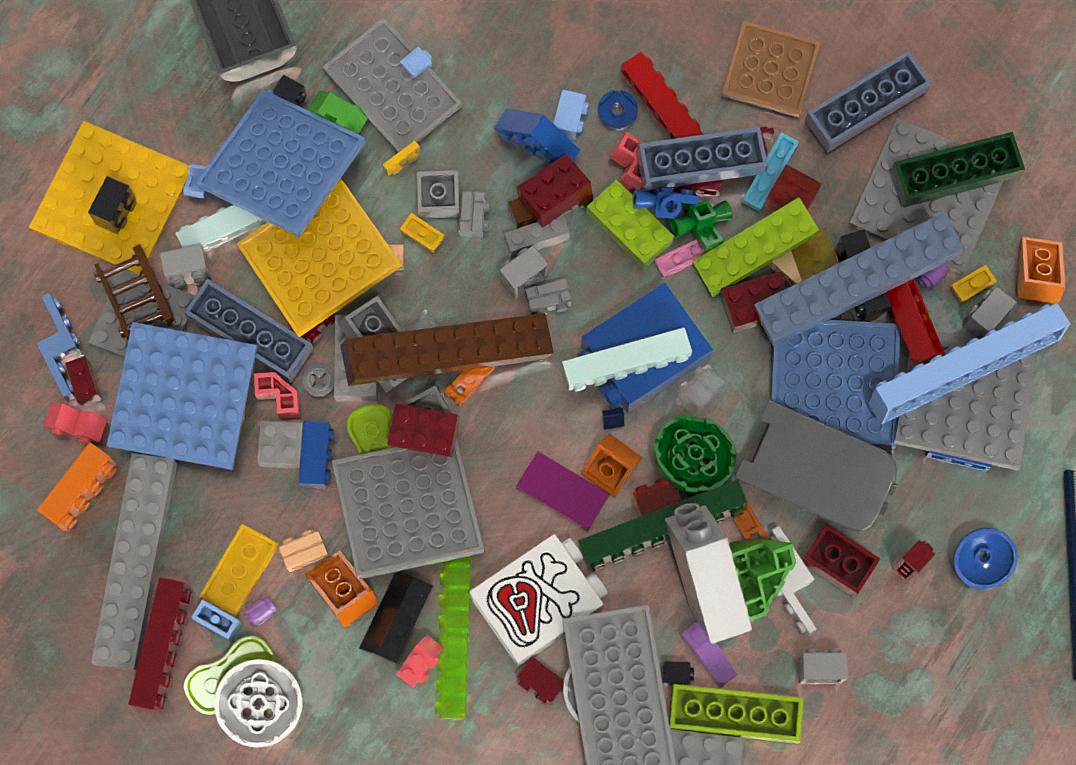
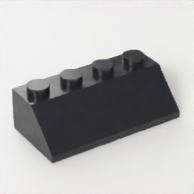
M400 572L395 573L359 649L395 666H399L434 591V586L416 577Z

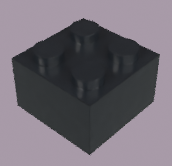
M106 176L88 213L95 225L118 234L120 229L123 230L127 223L126 217L128 213L134 210L136 198L129 185Z

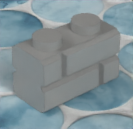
M461 192L459 236L482 238L484 231H488V219H485V212H489L490 200L486 199V193Z
M565 278L525 288V295L531 315L542 313L548 315V312L553 310L563 312L568 310V306H571L572 301Z

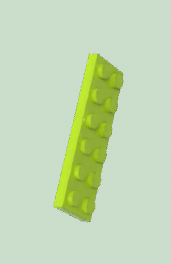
M797 198L692 262L714 297L721 293L723 288L736 284L821 232L801 199Z

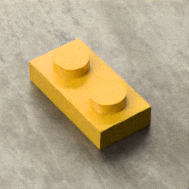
M414 140L382 164L383 171L388 177L391 174L396 175L403 169V165L407 162L411 163L419 157L420 146Z
M413 213L408 216L400 227V232L432 253L436 251L445 238L443 233Z
M984 265L953 283L950 288L962 304L996 284L997 280L987 265Z

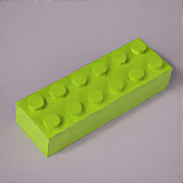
M674 684L671 694L669 727L674 730L798 744L801 738L804 698Z

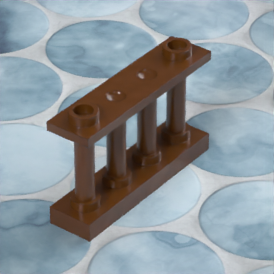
M141 245L133 247L135 255H132L131 259L102 271L98 263L94 264L97 270L94 272V276L98 284H103L121 325L117 327L122 338L126 337L128 341L132 323L126 325L122 315L150 302H157L160 309L156 310V313L142 318L135 323L150 325L159 320L161 322L165 320L168 326L176 323ZM133 266H141L143 273L139 277L110 289L106 278ZM149 284L151 291L147 295L118 307L114 296L139 285Z

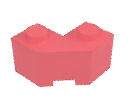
M626 132L616 143L609 158L625 168L619 182L629 192L634 194L635 189L642 187L636 155L638 145L642 142Z
M275 372L254 374L255 395L258 400L276 398L279 418L300 417V398L298 392L292 386L287 384Z
M51 403L43 427L50 429V433L53 435L74 437L84 444H89V442L100 443L107 418L90 411H79L62 403Z

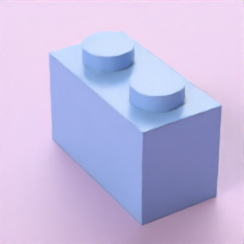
M562 89L553 124L568 138L576 139L577 133H582L584 121H581L582 114H587L589 103L586 102V95Z
M203 599L191 617L198 624L232 642L242 625L238 619Z

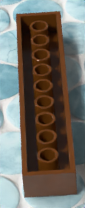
M546 313L348 338L340 345L348 386L543 360L554 354Z

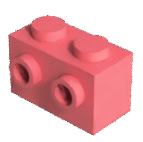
M426 635L416 644L396 675L412 688L419 682L423 684L430 675L428 673L429 669H433L439 662L438 656L444 648L430 636Z

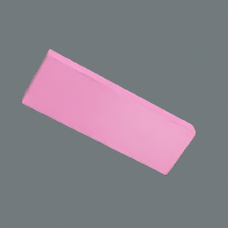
M695 239L654 259V263L664 279L693 265L692 261L710 250L704 251L698 240Z

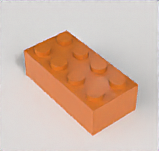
M89 442L37 511L64 532L67 529H72L77 522L76 518L78 515L88 509L91 498L101 492L103 489L102 484L107 478L110 479L115 474L117 464L109 455Z

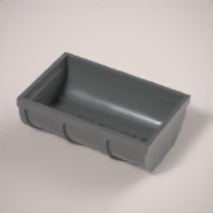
M190 0L222 79L226 81H242L284 65L296 53L297 46L278 0Z

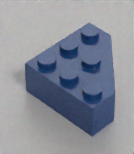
M506 108L494 127L502 140L511 142L523 149L527 154L536 156L549 165L565 154L574 161L580 152V149L544 114Z

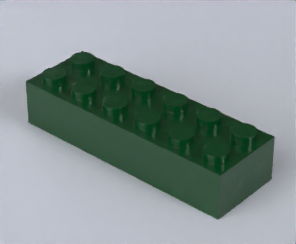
M1013 132L894 162L891 169L903 208L1021 177L1025 171Z

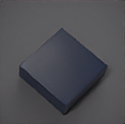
M623 408L602 411L604 429L625 426Z

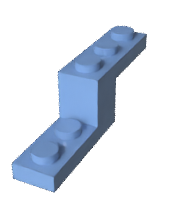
M47 293L41 297L59 332L38 342L37 345L63 397L68 402L75 398L72 393L74 390L70 379L66 381L63 375L66 373V370L61 360L79 352L77 344L80 342L74 332L70 333L68 327L71 324L66 315H61L59 309L62 306L57 297L53 298L50 293Z

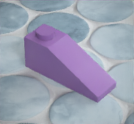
M698 622L682 633L681 638L720 688L737 675L716 643L710 644Z

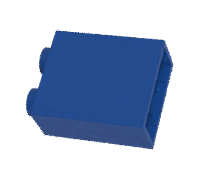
M663 283L583 335L581 340V348L583 350L577 354V357L685 327L692 349L688 360L680 363L672 361L667 366L658 369L655 366L647 368L648 371L641 374L629 373L626 378L615 380V378L608 379L607 384L600 388L604 398L613 409L622 405L628 414L709 361L713 349L667 284Z

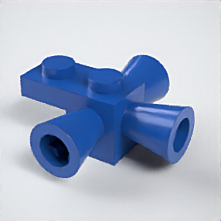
M661 187L660 189H653L650 193L635 189L633 209L652 207L651 214L655 217L675 219L676 215L681 211V203L698 204L699 196L693 193L691 189H681V192L673 191L671 187Z

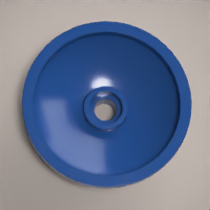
M980 528L965 535L958 543L953 557L954 568L960 579L967 585L977 589H991L1006 582L1013 574L1018 561L1017 549L1012 539L1006 533L995 528ZM981 551H985L984 555L979 556Z

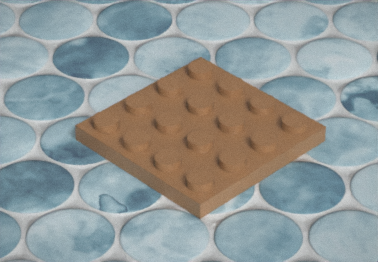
M743 21L721 96L800 117L821 42Z

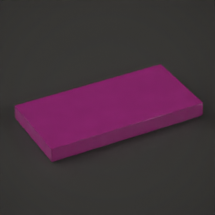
M540 452L536 453L516 485V488L587 531L610 496L609 493Z

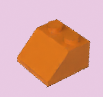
M608 434L598 444L581 474L615 498L634 473L643 457L611 434Z

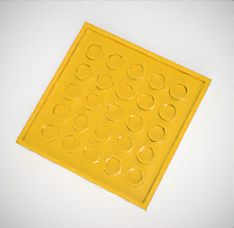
M83 121L37 209L29 229L114 266L131 259L132 255H135L133 247L141 245L149 261L183 193L189 176V165ZM106 176L129 185L136 198V206L132 212L128 213L126 217L127 223L123 230L120 229L118 234L95 225L88 213ZM133 266L127 269L139 275L143 273L141 266Z
M341 178L300 238L267 222L237 243L241 252L298 337L304 335L402 267L398 258Z

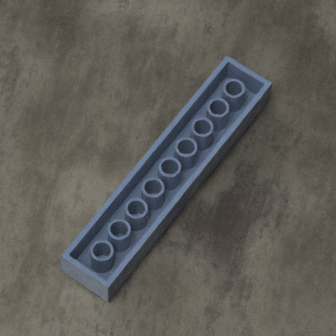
M943 212L754 304L755 312L774 347L963 255L964 247L947 215Z

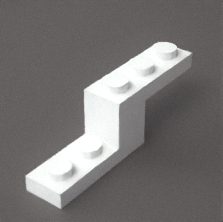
M779 526L770 532V540L789 542ZM793 548L796 565L787 574L784 580L785 584L777 597H782L786 603L784 608L790 616L794 615L797 620L795 624L802 634L805 632L809 636L817 628L794 594L812 583L814 578Z

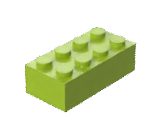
M615 180L587 206L586 214L643 271L654 259L658 258L673 244L674 235L646 208L633 209V195L618 180Z

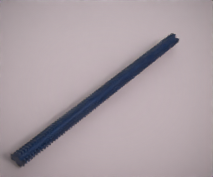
M1065 470L1063 475L1065 476L1064 493L1066 495L1064 496L1066 499L1065 507H1067L1065 508V512H1067L1065 513L1067 517L1066 532L1068 533L1067 551H1069L1067 553L1069 554L1068 567H1070L1068 568V572H1070L1069 587L1071 588L1069 589L1071 593L1070 603L1072 604L1070 605V609H1072L1070 611L1072 612L1071 625H1073L1071 630H1073L1072 646H1074L1072 647L1074 649L1073 665H1075L1073 666L1075 668L1074 681H1076V491H1074L1076 490L1074 489L1076 488L1074 486L1076 485L1074 484L1076 482L1074 481L1076 480L1074 479L1076 473H1073L1076 471Z

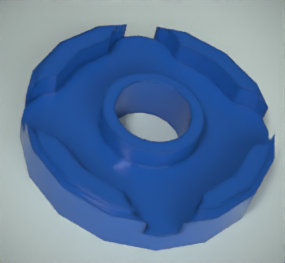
M610 91L599 101V119L609 129H626L637 118V102L626 91ZM615 106H621L624 111L621 114H615L612 109Z

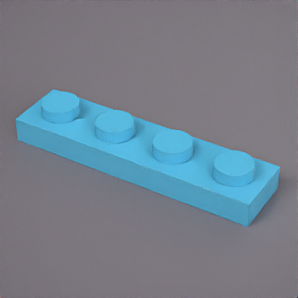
M781 132L767 156L768 166L764 174L756 175L742 200L744 204L759 212L761 211L797 148L799 141Z

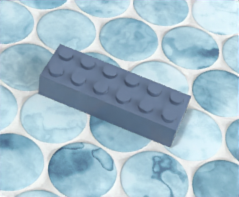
M908 50L808 111L805 122L828 153L926 93L932 82Z
M760 127L639 143L636 151L643 191L660 189L661 187H674L764 174L768 166Z
M209 279L204 282L184 311L188 320L217 338L257 345L255 362L271 372H275L289 383L293 381L314 350L309 341L298 337L296 333Z

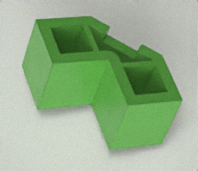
M319 91L307 109L356 134L360 132L368 119L362 113L363 110L359 106L348 103L331 91Z

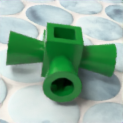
M708 200L698 201V204L681 203L682 207L687 211V215L685 217L669 219V228L675 238L691 230L703 250L707 251L724 242L714 223L715 221L731 220L732 209L726 200L714 207L710 205Z

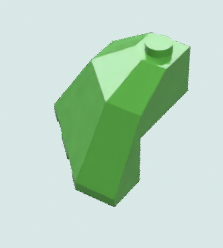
M766 539L731 542L729 546L749 620L752 621L766 616L770 609V603L775 596H778L785 584L784 580L787 574L796 565L793 545L790 542Z

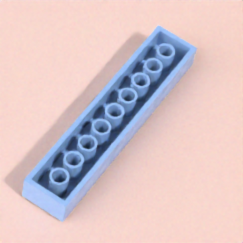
M1058 303L1052 306L1047 304L1038 310L1039 312L1033 315L1028 313L1020 321L1015 323L1011 321L998 331L995 329L985 334V337L979 340L974 338L962 348L959 346L948 352L949 354L943 357L938 355L926 365L921 363L915 366L909 373L902 372L896 375L894 380L880 382L875 386L876 388L868 404L882 425L1060 341L1071 323Z

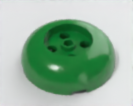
M682 415L669 420L658 432L653 447L654 462L662 478L675 489L688 494L698 495L726 484L736 467L737 453L731 437L724 428L706 417L702 419L693 417V415ZM708 459L709 464L705 465L702 460Z

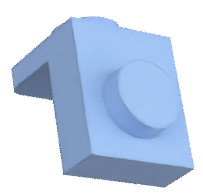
M417 47L400 61V65L414 79L428 66L432 68V57L426 50L422 51Z
M195 164L189 165V176L183 189L184 195L204 199L206 191L197 187L196 182L207 167Z

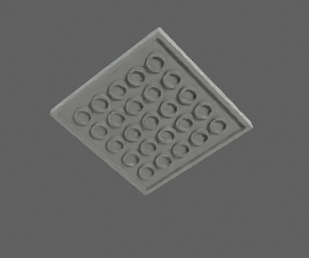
M897 117L849 226L859 230L865 229L866 233L886 241L945 212L951 225L960 233L958 238L964 247L963 255L945 264L948 269L963 274L1003 182L903 208L891 172L894 162L959 146L960 144Z
M936 332L945 355L949 354L948 352L959 346L962 348L972 340ZM1032 353L899 416L894 444L1018 471L1022 460L1037 354ZM910 357L908 358L906 373L911 372L915 367Z
M457 437L452 458L395 447L332 460L357 580L484 553Z

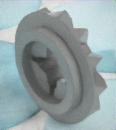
M314 364L307 368L302 378V383L307 393L314 397H324L326 394L331 393L334 388L333 370L324 364ZM313 375H315L318 378L324 376L323 382L325 386L321 384H317L314 386L316 381Z

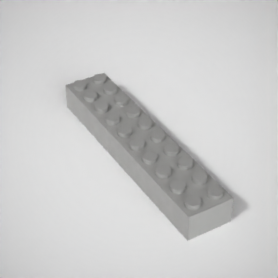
M132 453L91 663L96 666L135 672L137 670L145 638L178 465L174 459Z

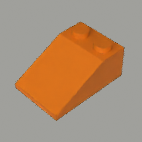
M1022 236L1017 277L1018 298L1059 304L1066 288L1062 242Z
M340 550L305 574L343 628L379 604L367 583L363 579L357 580L355 568Z

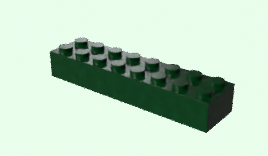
M737 479L578 540L587 569L597 571L604 568V564L612 561L615 564L625 560L624 556L632 554L636 556L644 553V549L652 546L654 549L664 545V541L670 539L665 518L674 516L675 510L682 505L689 503L699 504L700 507L705 505L718 524L724 522L723 519L726 517L736 518L743 515L748 502L739 480Z

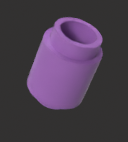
M943 264L918 276L919 284L923 288L933 289L947 275V265Z
M267 596L264 599L260 598L246 608L247 614L244 616L251 626L255 624L258 627L272 617L277 609Z

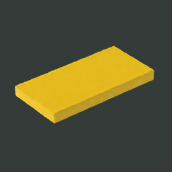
M242 523L200 593L199 598L237 618L278 548L279 543Z

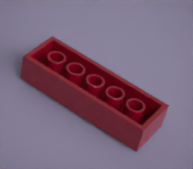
M159 577L128 705L135 709L161 714V710H164L166 707L167 697H165L166 689L171 687L172 676L170 673L172 667L176 666L178 658L175 652L177 646L181 645L183 634L180 633L181 627L187 622L188 613L185 611L187 604H191L193 592H190L191 588L185 582Z

